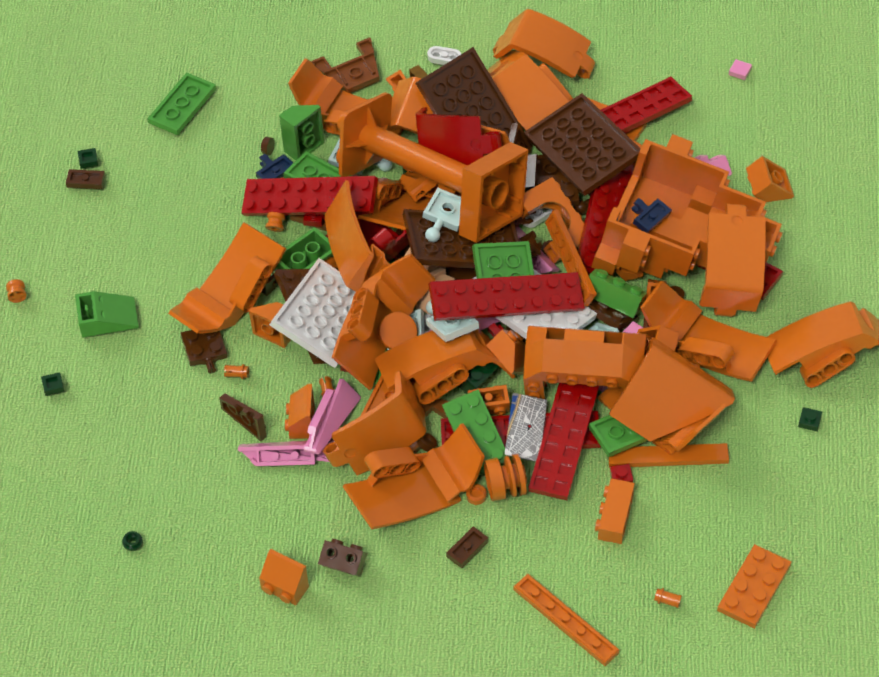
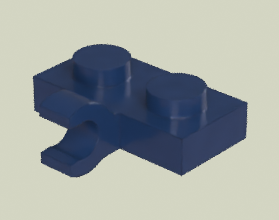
M263 154L259 157L262 161L260 162L262 169L256 172V177L258 179L283 178L284 172L293 162L285 154L274 161L266 154Z
M638 198L631 208L633 212L639 214L634 219L633 224L646 233H650L672 211L658 198L650 206H647L643 200Z

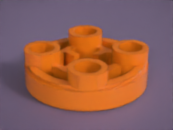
M403 312L390 313L379 324L378 339L388 349H392L417 336V326L414 320Z

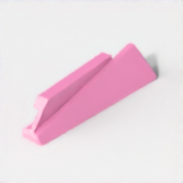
M339 379L335 392L334 390L326 389L309 424L307 432L309 433V438L304 446V452L320 454L332 438V433L339 429L361 399L360 395L344 379Z
M330 439V441L327 443V445H328L329 443L335 442V441H334L333 439ZM307 440L240 444L238 446V451L246 455L255 466L314 465L316 460L329 462L323 451L320 454L304 452Z

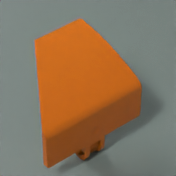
M651 337L647 354L610 410L609 415L648 441H653L713 414L722 404L727 406L733 404L735 397L731 388L702 370L700 365L692 363L685 355H679L654 337Z

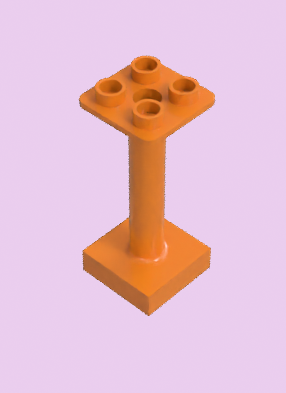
M386 92L368 99L366 102L344 111L340 115L337 123L338 130L340 131V145L336 154L340 177L354 175L384 158L460 192L461 206L458 235L475 243L523 216L528 149L509 142L479 160L465 165L390 132L392 96Z

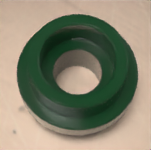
M130 531L124 535L122 544L126 550L135 551L142 546L143 539L139 533Z

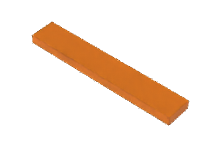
M553 210L545 224L567 273L578 272L584 306L588 307L597 293L559 210Z
M727 443L686 445L679 451L675 450L672 454H668L659 446H639L608 457L609 468L610 466L630 464V467L729 464Z
M529 574L513 586L516 593L602 665L606 666L619 654V649Z

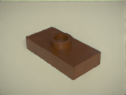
M69 169L66 187L102 189L105 171Z
M473 526L446 552V557L460 568H463L489 542V537Z

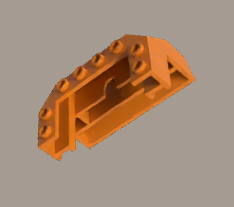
M528 326L523 376L525 395L545 399L544 387H547V382L551 384L557 382L567 383L569 385L585 384L591 387L597 385L609 388L622 387L623 392L645 357L648 334Z

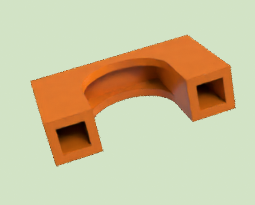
M551 177L525 192L522 219L543 208L559 210L578 251L584 222L581 215L571 205L570 199L562 192L560 184ZM551 241L543 250L549 259L556 264L561 261L554 242Z

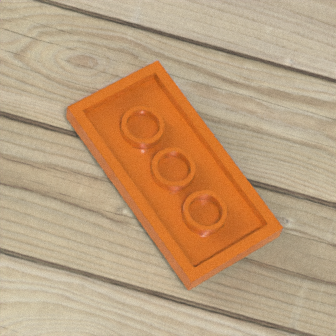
M754 544L719 603L717 611L755 629L791 567L792 561Z

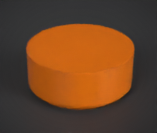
M474 484L470 491L466 492L468 502L473 505L482 504L486 500V489L482 485Z

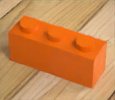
M611 478L609 486H605L603 497L606 500L605 503L601 502L599 514H602L601 519H597L595 531H598V540L622 544L634 496L635 483Z

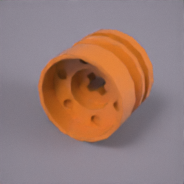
M518 453L512 455V464L509 456H504V466H501L498 458L484 460L485 479L492 502L505 499L507 489H509L512 497H516V487L520 496L526 495L527 477Z

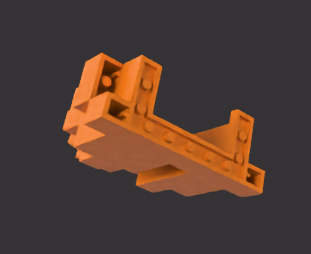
M672 134L667 147L645 139L632 177L617 208H613L609 216L601 244L596 252L591 268L603 269L612 276L615 269L619 270L620 267L634 273H638L640 270L658 278H662L663 273H668L669 270L686 276L689 270L693 271L696 264L706 268L709 212L724 213L725 205L729 203L746 205L747 216L765 218L767 210L764 209L766 202L728 187L730 182L727 179L729 171L693 158L692 141ZM638 198L643 200L647 206H650L658 198L672 209L670 215L650 233L641 231L633 224L634 219L639 214L633 212L631 208ZM765 218V263L769 256L773 257L777 246H774V243H779L783 233L779 231L782 224Z

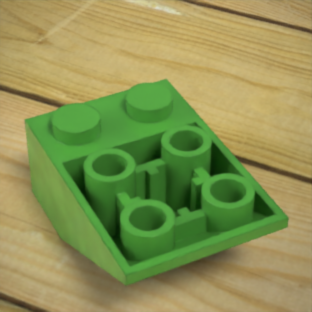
M96 291L75 294L82 338L139 328L134 297Z

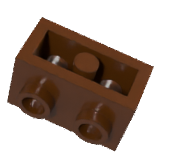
M333 538L331 542L325 540L318 564L361 577L367 553L362 551L363 547L351 544L350 547L343 546V541Z

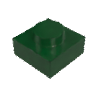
M96 148L78 151L81 169L98 166Z
M60 372L41 377L45 396L65 392Z
M803 407L798 427L818 432L822 411Z

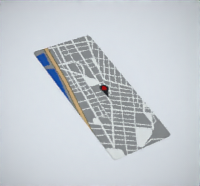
M513 393L505 455L512 456L518 453L522 459L537 460L543 438L547 400Z

